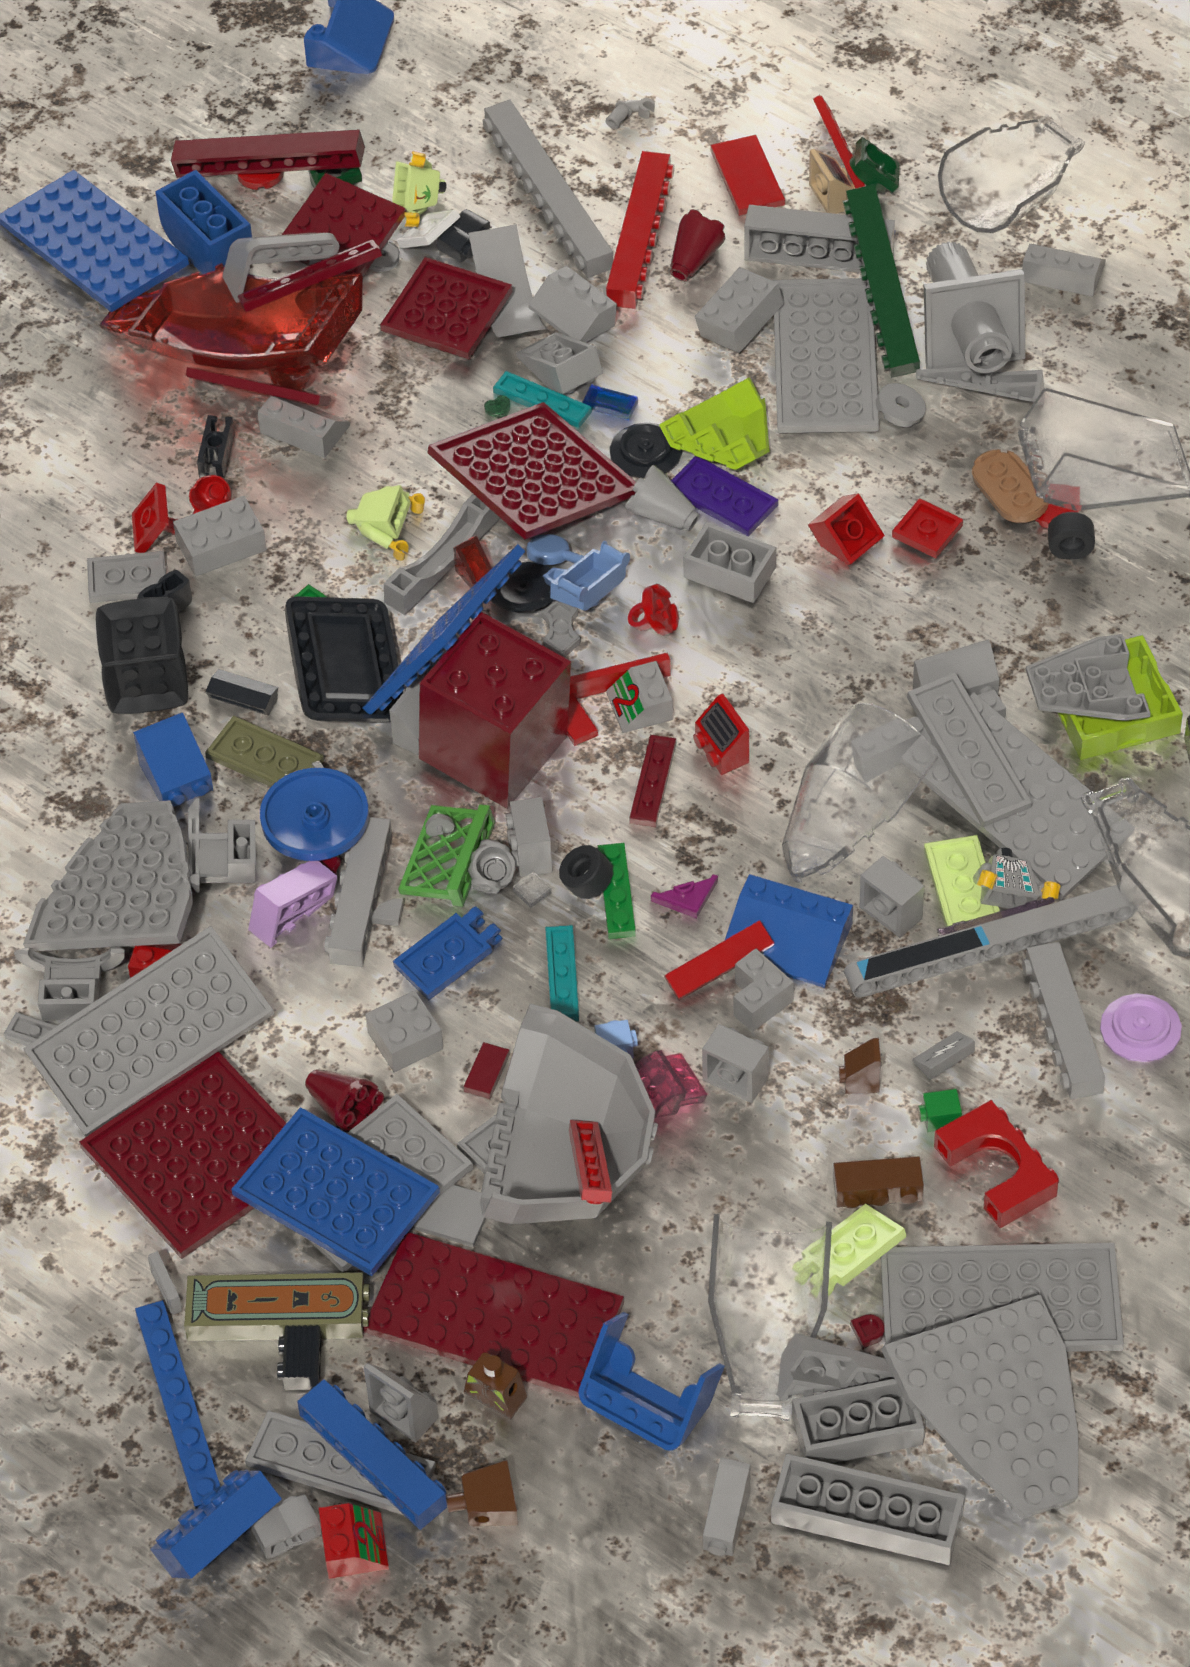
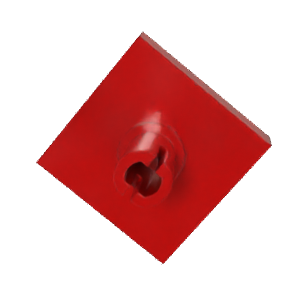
M156 482L132 512L135 552L145 553L162 531L175 535L173 521L179 519L168 516L166 487L163 484Z

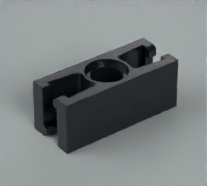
M207 416L197 459L199 478L209 476L206 470L208 465L212 464L216 469V475L225 479L235 436L233 417H225V428L223 432H220L216 428L217 416Z

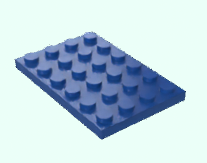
M301 1107L231 1189L233 1196L370 1276L374 1275L440 1193L438 1185Z

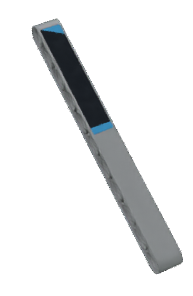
M1114 885L860 959L848 964L843 972L854 996L866 997L1023 951L1028 947L1047 944L1122 922L1135 914L1136 908L1126 888L1123 885Z

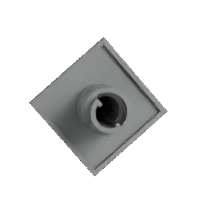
M941 243V245L933 248L932 252H929L926 262V268L933 283L923 284L926 369L970 367L979 373H990L999 370L1009 361L1025 359V274L1023 270L1018 269L978 275L967 249L963 245L961 246L960 243Z

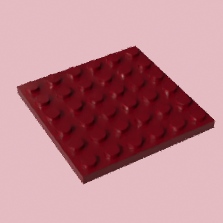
M544 402L428 446L427 453L524 540L627 500L636 493L633 491V487L636 484L635 480Z
M218 1051L188 1072L123 1111L79 1141V1144L85 1154L175 1253L183 1259L254 1209V1207L233 1196L231 1189L286 1125V1122Z

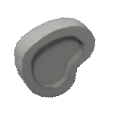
M434 814L426 822V833L433 837L443 833H451L454 830V822L444 814Z

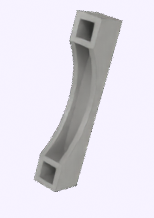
M472 494L463 503L456 518L441 539L420 559L407 566L399 567L384 583V603L405 615L500 517Z

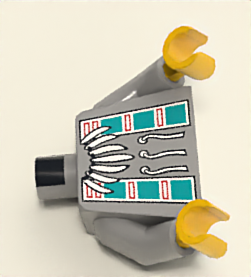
M1010 848L999 849L995 855H992L988 863L980 866L973 876V882L982 887L981 904L1020 911L1031 910L1039 896L1043 899L1048 897L1058 899L1061 887L1056 882L1046 881L1042 883L1032 871L1030 862L1026 859L1014 858Z

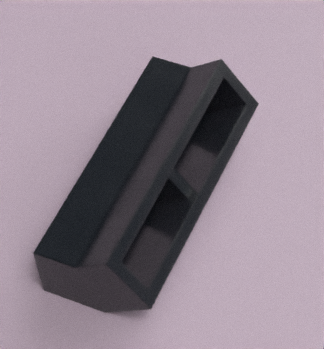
M220 669L211 677L205 691L209 698L269 716L273 705L278 699V687Z

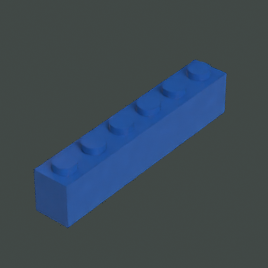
M324 1379L297 1401L300 1417L419 1530L423 1529L447 1508V1492L443 1485L437 1480L432 1481L426 1475L425 1469L419 1462H412L406 1456L400 1444L395 1441L392 1443L385 1437V1432L377 1423L371 1424L366 1419L363 1410L357 1404L351 1405L338 1386H331Z

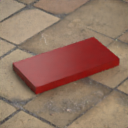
M757 135L710 145V151L739 216L747 214L749 205L767 207L785 205V198Z

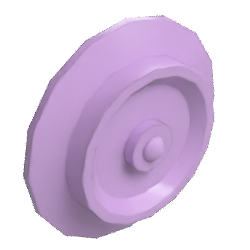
M1136 993L1122 996L1109 1004L1102 1014L1100 1031L1104 1042L1115 1054L1131 1061L1149 1062L1159 1060L1174 1050L1180 1041L1182 1025L1177 1012L1166 1001L1153 995Z

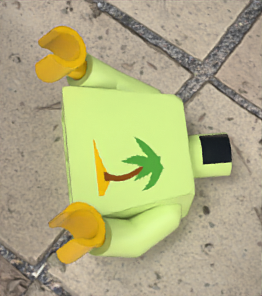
M412 151L413 155L409 164L396 161L392 202L406 208L407 212L404 213L406 218L405 227H418L420 215L427 211L428 207L435 206L438 201V193H444L447 188L445 180L440 179V172L432 169V164L426 159V154Z
M401 485L386 486L380 490L365 493L361 498L358 508L347 511V521L351 525L356 524L364 537L386 549L388 547L393 549L394 558L402 561L405 559V554L400 550L408 553L409 546L404 540L394 542L393 539H398L409 507L413 513L421 514L423 512L425 497L421 493L409 496V492L404 491Z

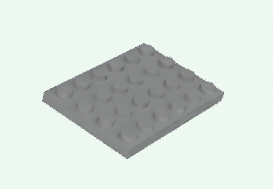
M398 1094L347 1133L438 1185L440 1193L437 1197L473 1169V1163ZM310 1241L342 1273L353 1266Z

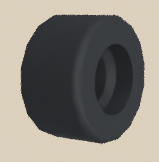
M1066 512L1053 518L1048 525V545L1051 553L1059 559H1082L1089 555L1095 547V532L1092 520L1085 514L1078 512Z
M582 845L571 850L562 860L559 868V878L562 883L575 896L581 899H590L601 894L608 887L613 876V866L610 861L597 848L591 845Z

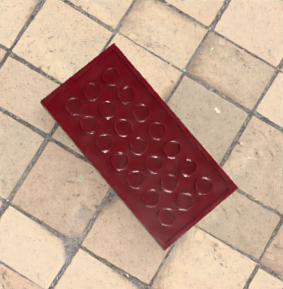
M408 1232L400 1243L369 1312L368 1327H363L364 1333L472 1366L482 1353L486 1352L490 1355L498 1356L501 1361L517 1369L524 1382L579 1398V1387L603 1323L620 1314L624 1305V1296Z

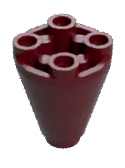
M691 209L688 214H684L678 227L670 264V274L680 281H687L688 278L692 277L724 243L726 239L723 232L724 224L718 220H710L694 209Z
M316 1069L309 1073L305 1081V1086L310 1095L332 1121L346 1133L376 1111L384 1100V1094L379 1091L378 1086L364 1078Z

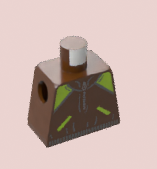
M486 1352L482 1353L467 1374L464 1394L510 1420L527 1399L520 1372L501 1361L498 1356L490 1355Z

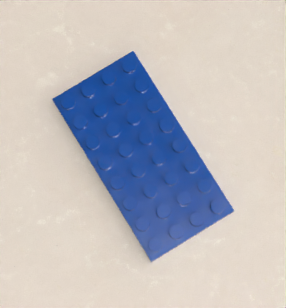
M75 170L66 173L64 176L0 213V225L110 312L115 311L189 265L186 255Z

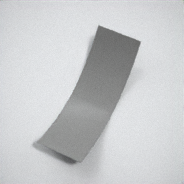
M517 224L469 233L476 273L512 284L513 287L512 294L491 324L494 334L497 337L546 329L539 316L528 308L533 297L523 261Z

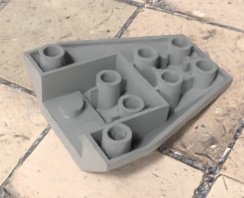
M1123 634L1096 637L1026 666V673L1038 710L1116 720L1150 717L1151 713L1144 694H1136L1127 670L1129 651Z

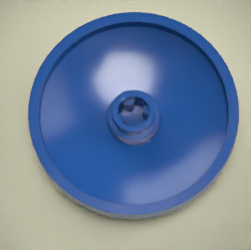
M307 768L290 773L272 785L262 800L260 821L266 840L278 852L297 860L319 861L333 858L346 852L361 839L368 825L369 807L362 787L350 776L329 768Z

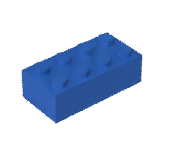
M238 1470L231 1472L224 1478V1485L220 1489L208 1492L200 1500L202 1504L194 1511L190 1509L178 1519L179 1524L173 1530L167 1529L155 1539L157 1543L150 1550L172 1578L192 1579L282 1500L261 1471L245 1470L238 1472Z

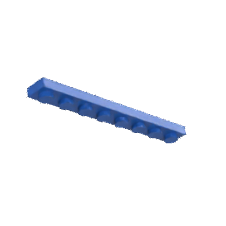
M162 1300L135 1308V1312L195 1509H197L202 1504L200 1500L203 1496L214 1489L217 1491L221 1487Z

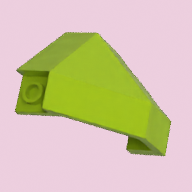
M750 377L659 424L670 447L691 452L694 456L711 462L716 461L733 470H737L770 452L765 398H760Z

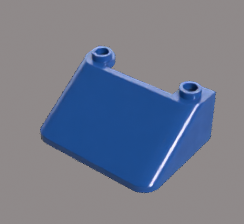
M328 0V6L334 7L327 28L321 24H315L307 30L304 36L306 65L312 68L359 74L373 73L378 68L393 25L394 12L377 0Z

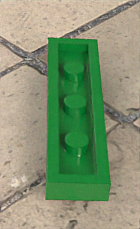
M625 843L597 845V849L613 866L611 882L603 891L608 939L636 937Z

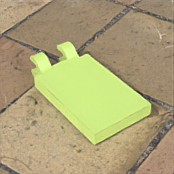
M864 1204L802 1252L804 1260L796 1263L793 1267V1270L800 1274L796 1281L803 1286L808 1285L812 1281L820 1287L815 1293L825 1299L830 1296L836 1283L842 1286L846 1285L906 1238L905 1228L867 1204Z

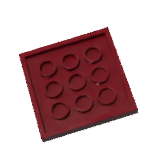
M325 173L282 235L331 233L339 243L338 253L370 240H374L380 250H382L405 218L404 213L407 210L403 206ZM299 260V262L309 266L310 260ZM374 260L333 277L356 287Z
M424 257L381 322L380 328L383 332L469 359L512 294L513 287L512 284Z

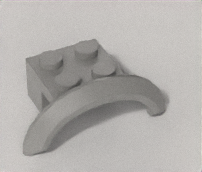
M196 798L188 809V864L191 887L196 892H199V883H255L256 870L255 820H228V833H199V798Z
M111 946L107 952L99 956L77 959L45 956L31 948L16 950L14 955L23 965L44 972V980H39L38 1007L42 1020H67L99 999L101 972L119 965L124 959L125 950L117 946Z

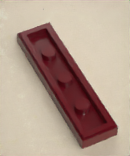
M650 734L629 817V824L656 828L676 748V738Z

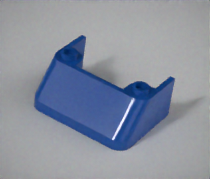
M622 1312L603 1323L579 1387V1398L589 1409L665 1450H675L686 1441L709 1408L725 1366L719 1363L700 1375L698 1383L687 1386L683 1390L681 1397L676 1396L632 1372L635 1363L634 1351L628 1344L619 1340L629 1315Z

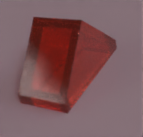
M477 536L453 547L455 571L472 588L492 569L490 562Z

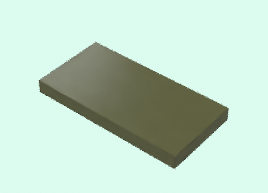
M236 716L230 719L205 751L207 759L270 787L290 773L312 768L313 762L320 761L321 764L324 762V755Z

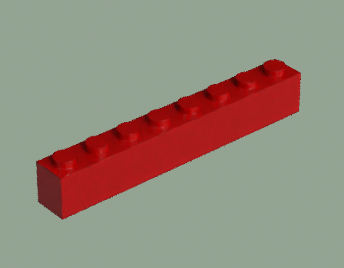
M642 151L606 287V296L617 303L616 307L636 309L638 299L642 300L644 285H642V282H647V264L651 265L653 257L651 247H655L657 242V233L655 231L660 230L662 219L660 212L664 213L666 198L664 196H668L670 191V181L668 180L673 179L674 164H671L670 154Z

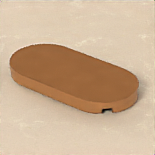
M1001 449L990 450L978 456L974 461L972 468L974 483L1004 519L1015 523H1026L1044 514L1048 507L1047 491L1017 454L1008 450L1007 453L1001 452Z

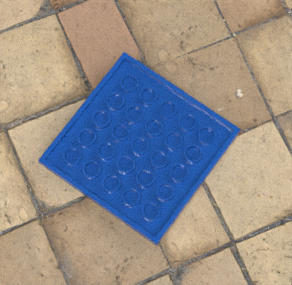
M519 544L436 621L365 704L363 709L368 714H372L378 708L383 711L392 701L390 696L393 699L397 698L405 689L404 686L408 687L418 677L417 674L421 675L431 665L430 661L434 663L444 653L443 649L447 651L457 641L456 634L461 635L471 624L469 619L473 620L484 609L482 603L486 605L495 596V587L500 589L509 579L507 573L512 574L522 564L519 558L525 553V550Z

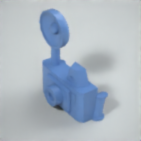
M539 535L527 543V557L535 563L542 565H555L564 561L575 563L568 569L552 568L543 577L546 584L551 586V599L585 611L597 606L600 599L624 580L626 566L630 561L629 553L618 551L609 546L607 541L602 542L600 551L592 549L585 556L571 552L569 543L557 535Z

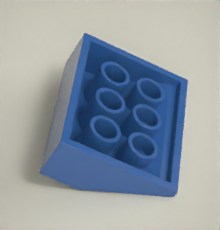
M749 874L739 895L725 940L760 920L774 942V946L762 952V954L787 977L825 988L852 927L853 905Z

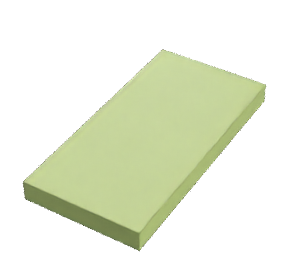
M977 835L924 843V852L948 934L1002 918L999 907L981 904L982 887L973 882L974 874L985 863Z

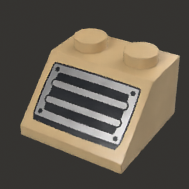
M816 149L810 150L809 186L827 213L837 214L844 212L843 201L847 200L846 190L855 189L853 183L848 179L845 168H841L835 158Z

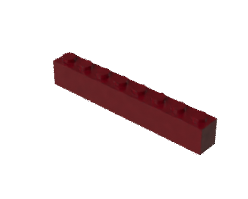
M360 129L175 140L171 164L176 178H181L194 170H197L202 176L356 168L362 165L365 145Z

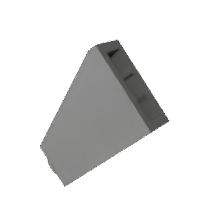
M722 1457L720 1459L703 1533V1550H707L713 1555L733 1556L750 1497V1464Z

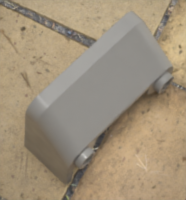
M301 233L240 238L235 240L229 248L222 277L237 303L239 302L237 296L244 291L250 264L310 260L309 265L336 255L339 250V243L331 233ZM331 277L321 281L327 289Z

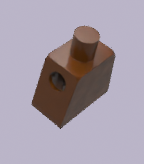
M507 1460L463 1474L461 1476L463 1492L446 1495L448 1513L466 1510L468 1523L472 1527L518 1525L516 1503Z

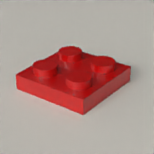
M919 498L892 530V538L936 559L962 528L963 519Z

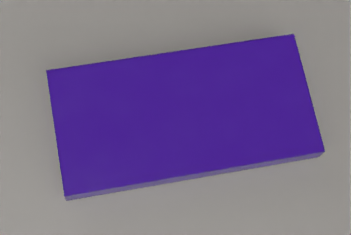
M694 456L671 480L695 508L748 537L778 506L777 498L697 456Z

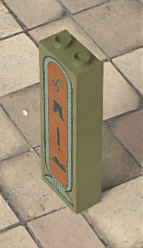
M363 1273L187 1276L184 1322L187 1341L279 1340V1337H284V1330L287 1325H319L322 1339L363 1338V1327H368L369 1310L364 1309V1302L370 1301V1285L364 1284Z

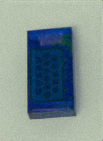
M591 385L582 403L591 406L592 411L630 420L638 404V397Z

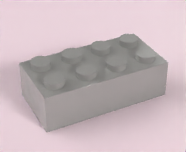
M895 1379L792 1399V1419L804 1458L831 1464L923 1445L924 1425L920 1412L916 1408L912 1410L905 1402Z

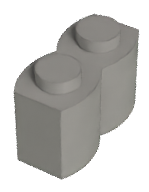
M306 1495L286 1498L279 1507L271 1508L251 1526V1530L266 1559L281 1555L294 1546L305 1544L322 1534L321 1524Z

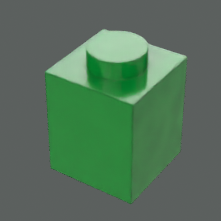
M957 1089L923 1093L922 1105H918V1115L920 1122H925L927 1133L935 1132L962 1116Z

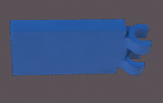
M475 906L462 918L457 913L452 915L394 959L393 965L429 1001L491 954V946L497 945L503 939L499 935L501 929L492 923L483 932L479 933L476 929L481 927L485 920L481 917L484 915L483 912Z

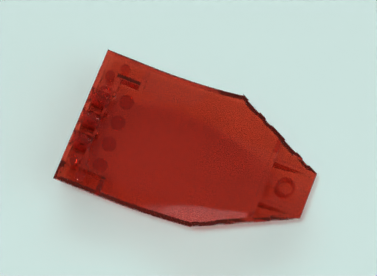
M221 263L215 266V271L200 275L198 271L186 277H180L163 283L160 290L142 293L115 311H109L100 323V327L110 334L148 351L197 365L238 370H266L289 367L297 369L306 365L322 366L329 361L362 312L363 276L361 272L336 275L245 312L240 303L235 302L222 277L225 267ZM248 274L243 293L278 278Z

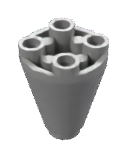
M654 465L646 473L645 480L643 478L638 479L633 487V491L636 493L631 496L625 506L626 509L634 514L681 530L685 528L690 531L700 517L694 505L666 474Z

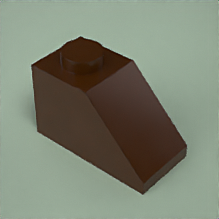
M872 1038L844 1055V1066H839V1083H845V1094L879 1093L881 1067L879 1038Z

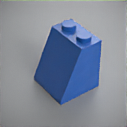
M183 712L133 732L139 765L159 801L170 800L173 806H178L185 801L213 791L211 773Z

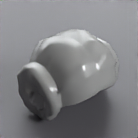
M484 839L481 841L479 848L472 852L468 872L472 878L471 885L473 889L487 894H497L500 889L508 886L513 879L516 865L508 846L499 841Z

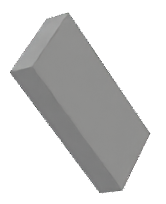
M156 1251L149 1254L148 1261L151 1273L170 1313L174 1315L182 1312L179 1295L159 1252Z

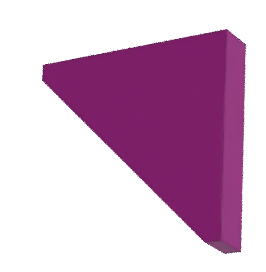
M713 874L709 879L695 883L690 881L674 886L672 890L662 893L653 892L651 894V902L697 919L718 882V876Z

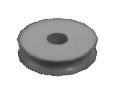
M387 242L381 250L382 256L385 257L376 258L371 264L370 269L377 272H385L396 267L400 258L398 247L391 242Z

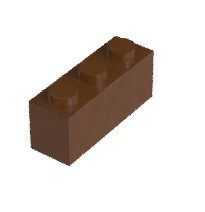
M920 1156L833 1163V1182L837 1208H856L864 1204L884 1206L891 1203L912 1204L917 1201H923L924 1184Z

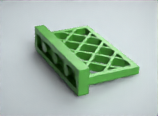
M479 804L478 809L473 810L431 805L398 888L399 893L451 900L453 906L463 907L471 887L472 878L468 872V867L471 863L472 852L479 848L482 840L490 838L495 824L490 806ZM434 814H444L450 817L457 831L446 837L443 834L438 835L441 840L427 846L426 840L432 837L426 833L425 825L427 820ZM465 818L473 819L470 824L463 828L458 824L459 821ZM463 837L465 841L462 845L455 849L450 846L449 843ZM446 846L449 852L436 859L433 852ZM427 855L433 860L422 867H419L417 864L418 860ZM454 858L456 864L444 870L441 864ZM438 867L441 873L428 880L425 873ZM419 876L424 880L423 883L416 887L409 886L410 881ZM444 879L448 881L446 890L434 889L433 885Z

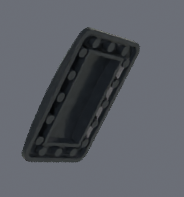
M302 596L289 598L285 604L286 624L294 674L304 715L316 721L391 722L389 710L404 693L403 691L395 699L390 696L392 701L383 711L378 708L372 714H368L363 709L365 704L398 667L386 605L378 599Z

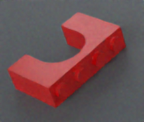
M992 1100L935 1131L934 1147L950 1167L983 1150L1003 1152L1016 1163L1018 1171L1015 1175L985 1192L983 1208L1000 1229L1057 1197L1059 1178L1052 1168H1047L1042 1162L1041 1155L1037 1149L1031 1148L1028 1145L1022 1131L1017 1127L1014 1128L1004 1109L998 1108Z

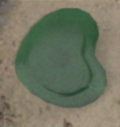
M500 395L495 400L486 401L484 410L492 417H505L510 411V400L507 396Z

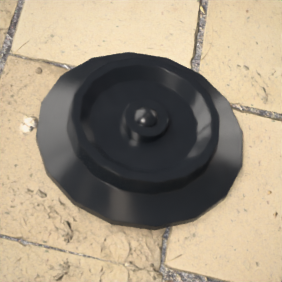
M638 423L622 429L613 438L609 448L611 461L629 476L645 479V475L652 465L662 470L665 474L669 473L679 464L682 456V449L678 450L670 447L659 424Z
M522 562L512 574L507 573L509 579L500 589L495 587L496 594L490 601L501 609L518 613L532 612L545 607L554 600L550 598L551 586L546 584L543 577L551 568L534 562Z

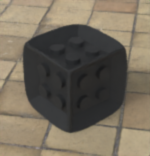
M149 597L112 602L98 607L96 611L97 645L102 664L103 688L109 710L116 714H135L172 709L186 704L188 700L187 670L181 646L182 632L179 613L174 599L168 597Z

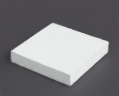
M457 210L427 213L420 219L418 227H411L397 242L401 248L430 245L457 221L460 215Z

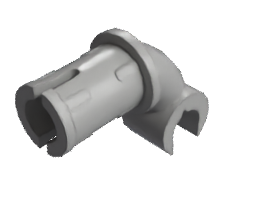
M650 98L618 101L615 104L616 108L606 118L605 122L610 128L618 129L623 120L631 116L632 112H638L640 117L649 119L650 111L654 112L655 103Z

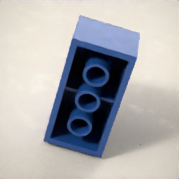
M197 170L155 191L159 219L167 237L209 279L224 272L229 248L235 240L252 237L251 224Z

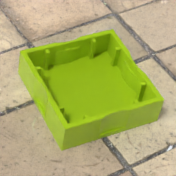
M1143 635L1125 639L1129 651L1127 670L1136 694H1144L1151 713L1150 717L1116 720L1057 712L1080 760L1180 734L1183 713L1169 685L1161 677L1157 662Z

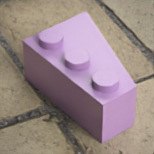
M308 861L285 874L279 875L276 879L260 885L254 893L248 930L272 948L277 943L275 939L285 930L291 932L296 928L295 921L304 914L309 917L333 897L337 875L319 861Z

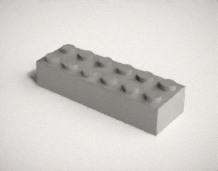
M749 205L744 225V260L860 273L859 267L863 266L861 258L856 259L854 244H857L856 237H851L848 223L852 222L850 215ZM884 219L894 256L895 220Z
M786 1453L771 1505V1523L950 1565L963 1514L964 1495Z

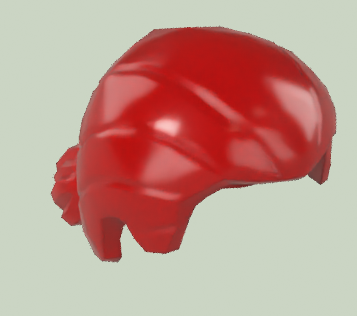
M217 475L199 478L189 492V500L194 508L193 514L231 501L232 497L231 488L227 481Z

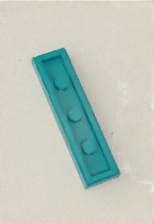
M505 371L493 386V393L528 408L544 402L567 423L578 429L592 413L591 406L508 371Z
M573 925L545 927L550 1007L575 1022H579Z

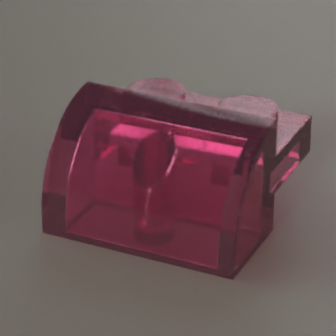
M662 1050L645 1056L635 1064L655 1109L654 1118L675 1115L681 1106L702 1103L707 1097V1093L682 1053L665 1056Z

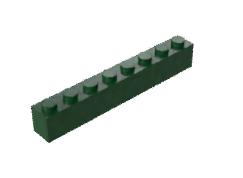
M873 184L846 190L847 200L843 201L845 215L850 214L852 222L848 223L851 237H856L857 244H854L856 259L861 258L863 266L859 267L862 281H867L868 288L865 289L867 303H872L874 310L870 311L873 326L878 325L879 333H876L878 347L884 348L885 355L881 356L884 370L889 369L891 378L915 373L916 369H920V360L876 186Z

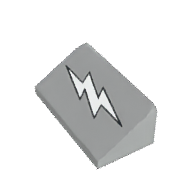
M956 1031L913 1058V1062L931 1080L974 1053L975 1041Z

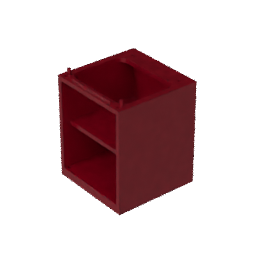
M480 612L420 682L419 759L508 809L510 802L515 801L567 738L571 661L489 615Z

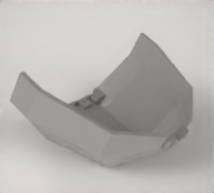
M529 1004L520 1026L502 1088L501 1098L505 1103L498 1105L496 1125L494 1126L490 1145L491 1149L489 1150L486 1165L487 1173L484 1175L480 1205L482 1214L485 1218L508 1224L596 1218L638 1175L644 1165L650 1164L654 1148L649 1147L650 1140H654L658 1127L657 1123H653L655 1109L630 1054L557 1010ZM570 1120L598 1122L612 1188L611 1202L590 1204L586 1200H581L569 1136ZM531 1141L535 1146L529 1150Z

